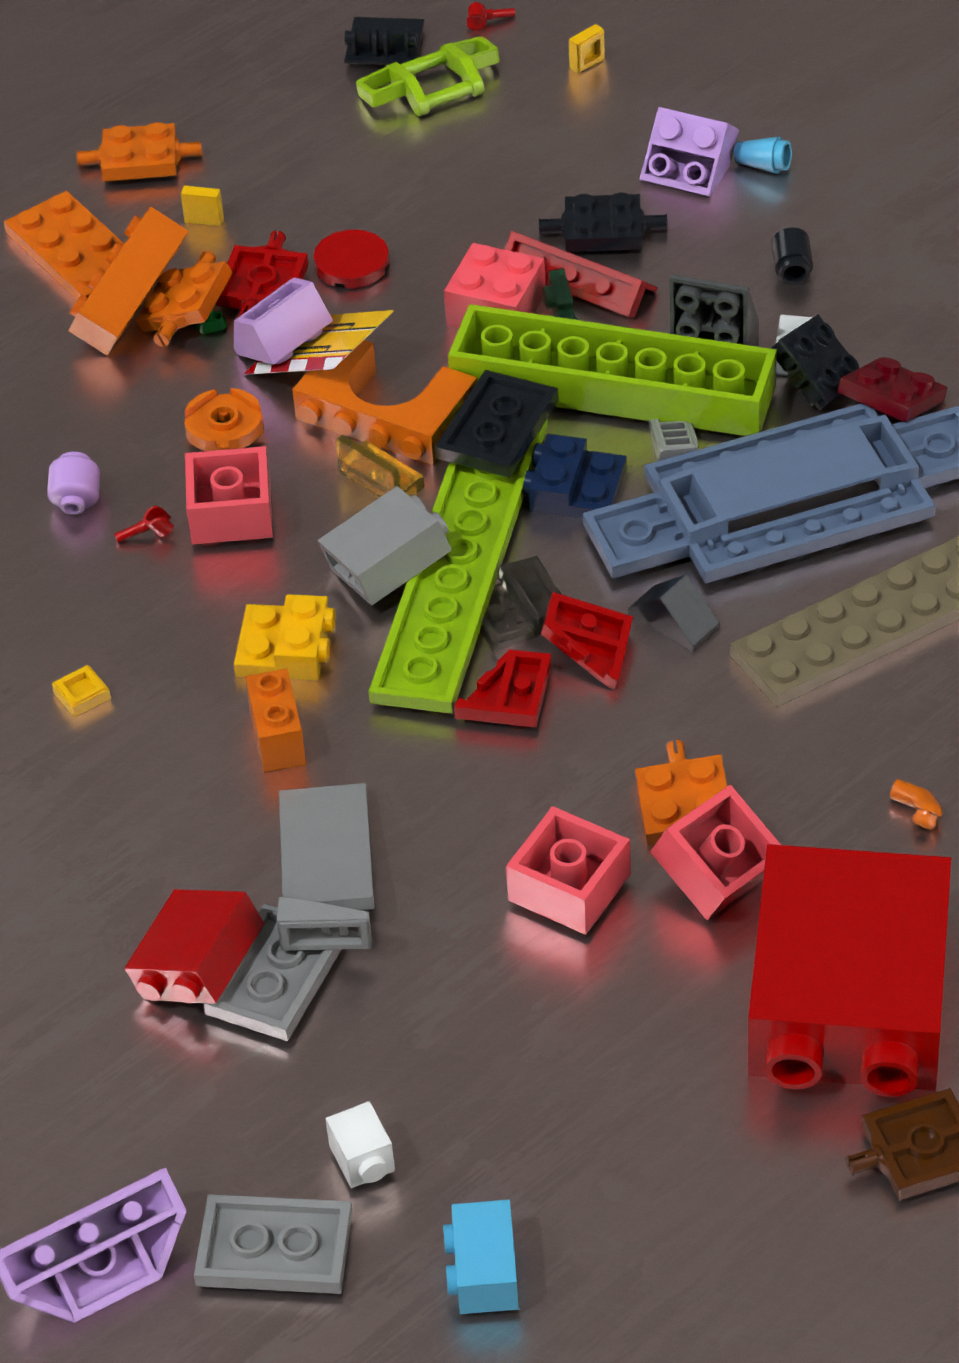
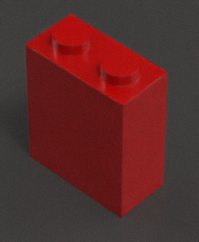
M174 889L124 969L134 983L136 991L144 1000L216 1004L265 923L246 892Z

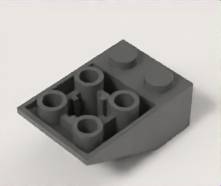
M671 274L669 278L670 334L759 347V319L749 287Z

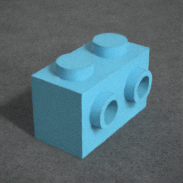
M510 1200L451 1204L453 1224L443 1225L445 1254L455 1253L456 1265L446 1266L448 1296L458 1295L460 1314L519 1310Z

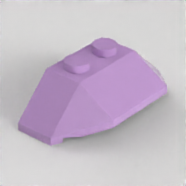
M166 1167L1 1248L0 1280L9 1299L65 1321L75 1323L162 1279L180 1226L187 1212Z

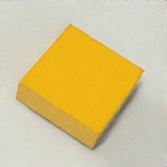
M597 24L569 39L570 69L576 73H580L605 59L604 29Z
M184 185L181 192L185 223L221 226L224 215L220 189Z
M89 665L52 682L53 693L74 718L111 699L109 688Z

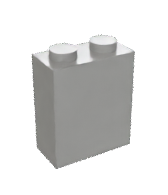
M398 486L317 540L331 570L371 606L452 551L445 536L449 529L442 517L437 512L430 514L418 496L414 494L410 497Z

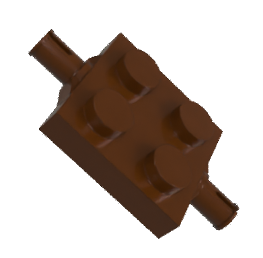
M951 1088L862 1115V1128L871 1144V1149L845 1156L846 1166L850 1170L851 1176L877 1167L887 1176L898 1200L959 1182V1103Z

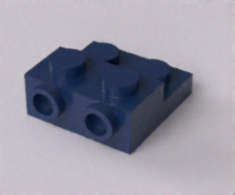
M547 434L544 444L536 443L534 448L533 467H536L535 471L527 470L524 478L523 493L524 495H529L530 512L583 519L584 512L616 504L627 469V456L587 451V439Z

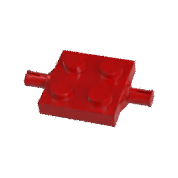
M277 230L271 232L269 241L265 246L248 247L234 245L227 262L233 273L215 305L241 309L237 318L293 277L304 279L309 266L308 253L292 252L283 249L286 235L282 231H278L277 235Z

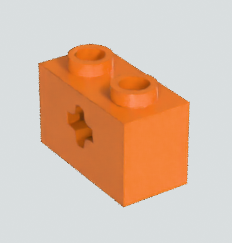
M288 669L245 676L249 708L264 773L306 765L302 728Z

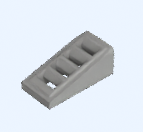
M650 419L648 421L656 461L692 451H699L692 423L684 421L659 423L658 419Z
M294 897L278 898L277 925L281 950L372 948L369 912ZM349 927H357L358 931L349 930Z

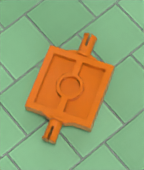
M154 122L145 126L133 127L118 125L102 129V143L98 150L76 151L77 165L80 167L100 164L103 182L177 176V164L182 157H202L201 141L179 143L175 123L164 124Z
M203 251L197 263L192 267L184 269L172 268L163 272L136 319V323L141 331L158 330L154 335V342L164 347L169 345L173 334L180 328L206 322L233 273L226 261L215 263V255L210 251Z
M672 740L666 745L669 763L635 769L648 846L655 845L668 827L727 787L721 754L686 760L684 742L676 740L678 753H675Z

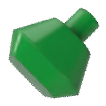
M213 309L206 322L196 324L197 330L204 335L223 331L227 327V321L222 313L219 311L214 312Z

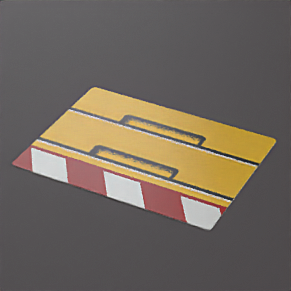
M394 310L330 315L333 321L322 329L323 333L318 338L310 342H304L295 348L293 355L288 360L274 365L257 361L244 374L334 369L385 321Z

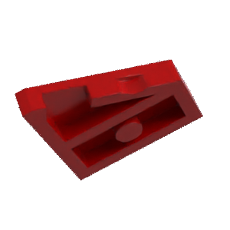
M552 592L541 635L608 688L615 689L620 676L633 616Z
M509 649L497 661L494 669L487 671L476 681L477 689L466 700L460 697L455 702V719L536 728L552 666L551 654Z

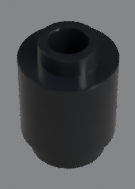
M793 227L778 231L771 241L775 272L786 284H801L809 278L813 269L809 235L804 230Z

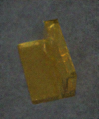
M344 435L336 439L339 473L380 498L398 486L411 497L424 488V476L367 440L359 445Z

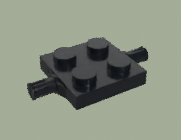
M623 192L613 195L592 196L589 194L568 196L565 197V211L561 218L539 219V235L562 233V237L566 241V252L642 249V237L645 234V230H668L667 214L644 215L643 210L640 208V194Z

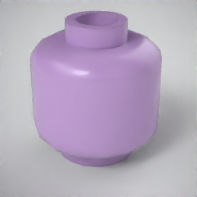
M66 452L50 464L47 497L53 505L60 508L66 514L75 515L93 507L98 502L100 468L88 455L81 452Z

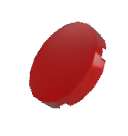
M351 229L335 232L322 239L315 247L313 256L314 268L321 280L332 286H335V283L344 284L345 288L349 289L369 286L381 279L390 261L388 247L382 238L365 230Z

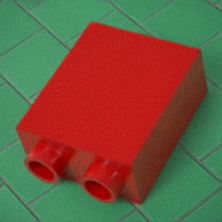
M767 844L748 1014V1076L767 1077L774 1084L788 1089H805L814 1086L818 1082L863 1085L870 1092L886 1097L903 1096L914 1089L936 1091L952 857Z

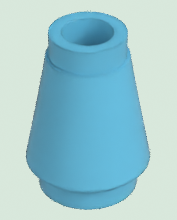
M780 136L744 142L738 141L734 148L736 164H743L778 174L780 170L787 171L791 164V144L789 141L782 140Z

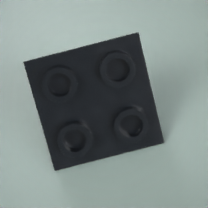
M354 17L351 31H345V45L348 46L344 63L389 65L394 62L402 64L416 59L424 19Z
M819 314L780 338L771 347V349H777V362L785 372L795 364L798 366L787 376L790 379L800 371L804 374V377L795 384V387L798 388L806 381H809L810 383L800 392L809 402V405L811 407L815 405L819 411L841 395L838 393L841 378L859 369L857 360L846 351L835 337L833 329L822 320Z

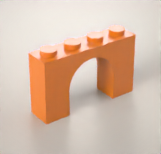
M363 340L334 369L307 371L292 389L296 419L434 466L438 461L435 452L436 444L478 380L475 376L442 366L425 389L410 401L390 406L365 402L357 396L376 374L374 343Z

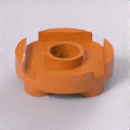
M230 388V394L217 395V389L203 392L188 403L184 412L186 438L192 445L203 451L246 448L264 433V422L259 401L255 396L241 389ZM217 420H220V421H228V422L219 423V422H217Z

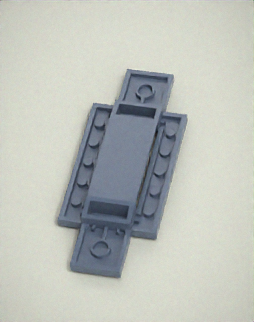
M861 403L702 448L699 451H692L644 465L645 478L654 493L584 512L583 525L612 579L690 556L706 584L935 517V504L925 488L959 478V406L913 418L908 422L891 424L886 415L878 416L872 407ZM871 480H875L878 484V490L728 533L729 521Z

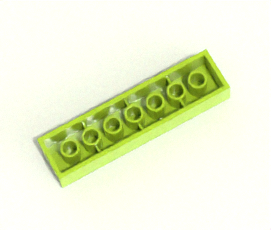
M469 304L448 354L449 368L475 376L477 380H479L485 370L558 388L559 401L555 407L645 421L658 419L659 423L684 421L692 423L693 428L741 436L761 432L776 387L777 349Z

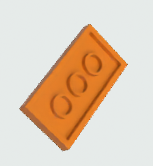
M67 190L4 221L6 233L76 300H78L81 294L87 298L93 290L88 285L99 268L105 271L108 269L111 263L106 261V258L117 241L124 244Z

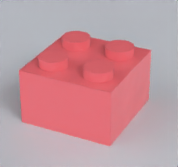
M472 243L444 290L446 326L459 329L469 304L535 314L546 294L544 258Z
M266 446L185 453L186 510L192 545L273 538L271 482Z
M730 784L668 827L650 850V853L704 918L709 920L763 881L767 844H781Z
M552 806L506 865L508 901L586 935L631 875L630 839Z

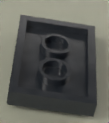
M485 370L436 444V459L510 478L559 401L558 388Z

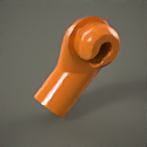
M897 779L894 782L890 791V799L917 809L913 815V823L927 830L934 829L937 819L941 818L943 809L934 795L927 789L901 779Z

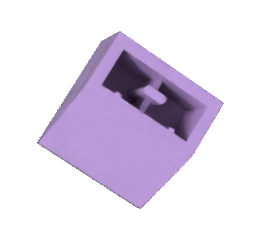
M658 107L639 180L711 197L730 166L739 129L726 122Z
M293 277L234 320V350L236 354L273 365L280 364L288 360L293 355V350L302 343L318 338L323 333L322 329L331 323L333 319L313 282Z

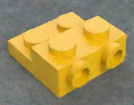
M286 594L284 606L246 604L234 660L235 676L245 677L287 668L290 679L319 680L322 663H328L330 657V640L327 638V633H334L336 624L335 608H329L328 596Z

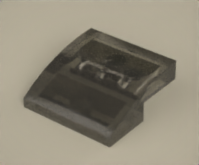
M538 556L499 566V578H497L480 629L481 634L493 653L540 636L552 592L562 594Z

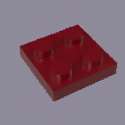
M882 357L842 377L838 393L903 422H908L944 402L948 387L935 382L934 377L929 374L912 372L901 367L897 360Z

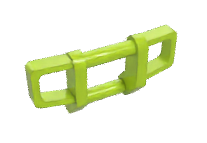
M475 37L444 44L436 52L402 64L394 62L357 80L358 96L372 107H377L406 96L413 112L418 117L426 115L430 112L431 108L467 95L475 97L483 94L485 90L484 84L477 69L500 62L498 47L484 37ZM445 64L462 78L463 82L425 95L414 75ZM387 83H390V84L387 85V86H384V87H382V88H379V87H381V86H383V85H385V84H387Z

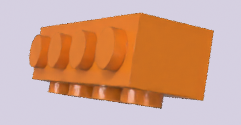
M151 206L142 218L135 215L124 232L129 237L125 244L117 241L106 258V261L111 263L108 269L105 271L99 268L90 281L88 287L93 291L87 298L81 294L69 314L74 316L75 319L68 331L108 356L158 281L160 275L179 250L189 231Z

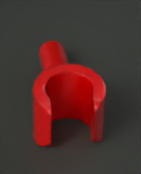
M474 2L468 7L467 27L470 30L479 31L486 26V20L515 17V9H486L482 3Z
M152 506L145 512L142 521L114 535L118 543L150 529L157 536L164 537L173 530L174 525L169 521L171 516L163 508Z

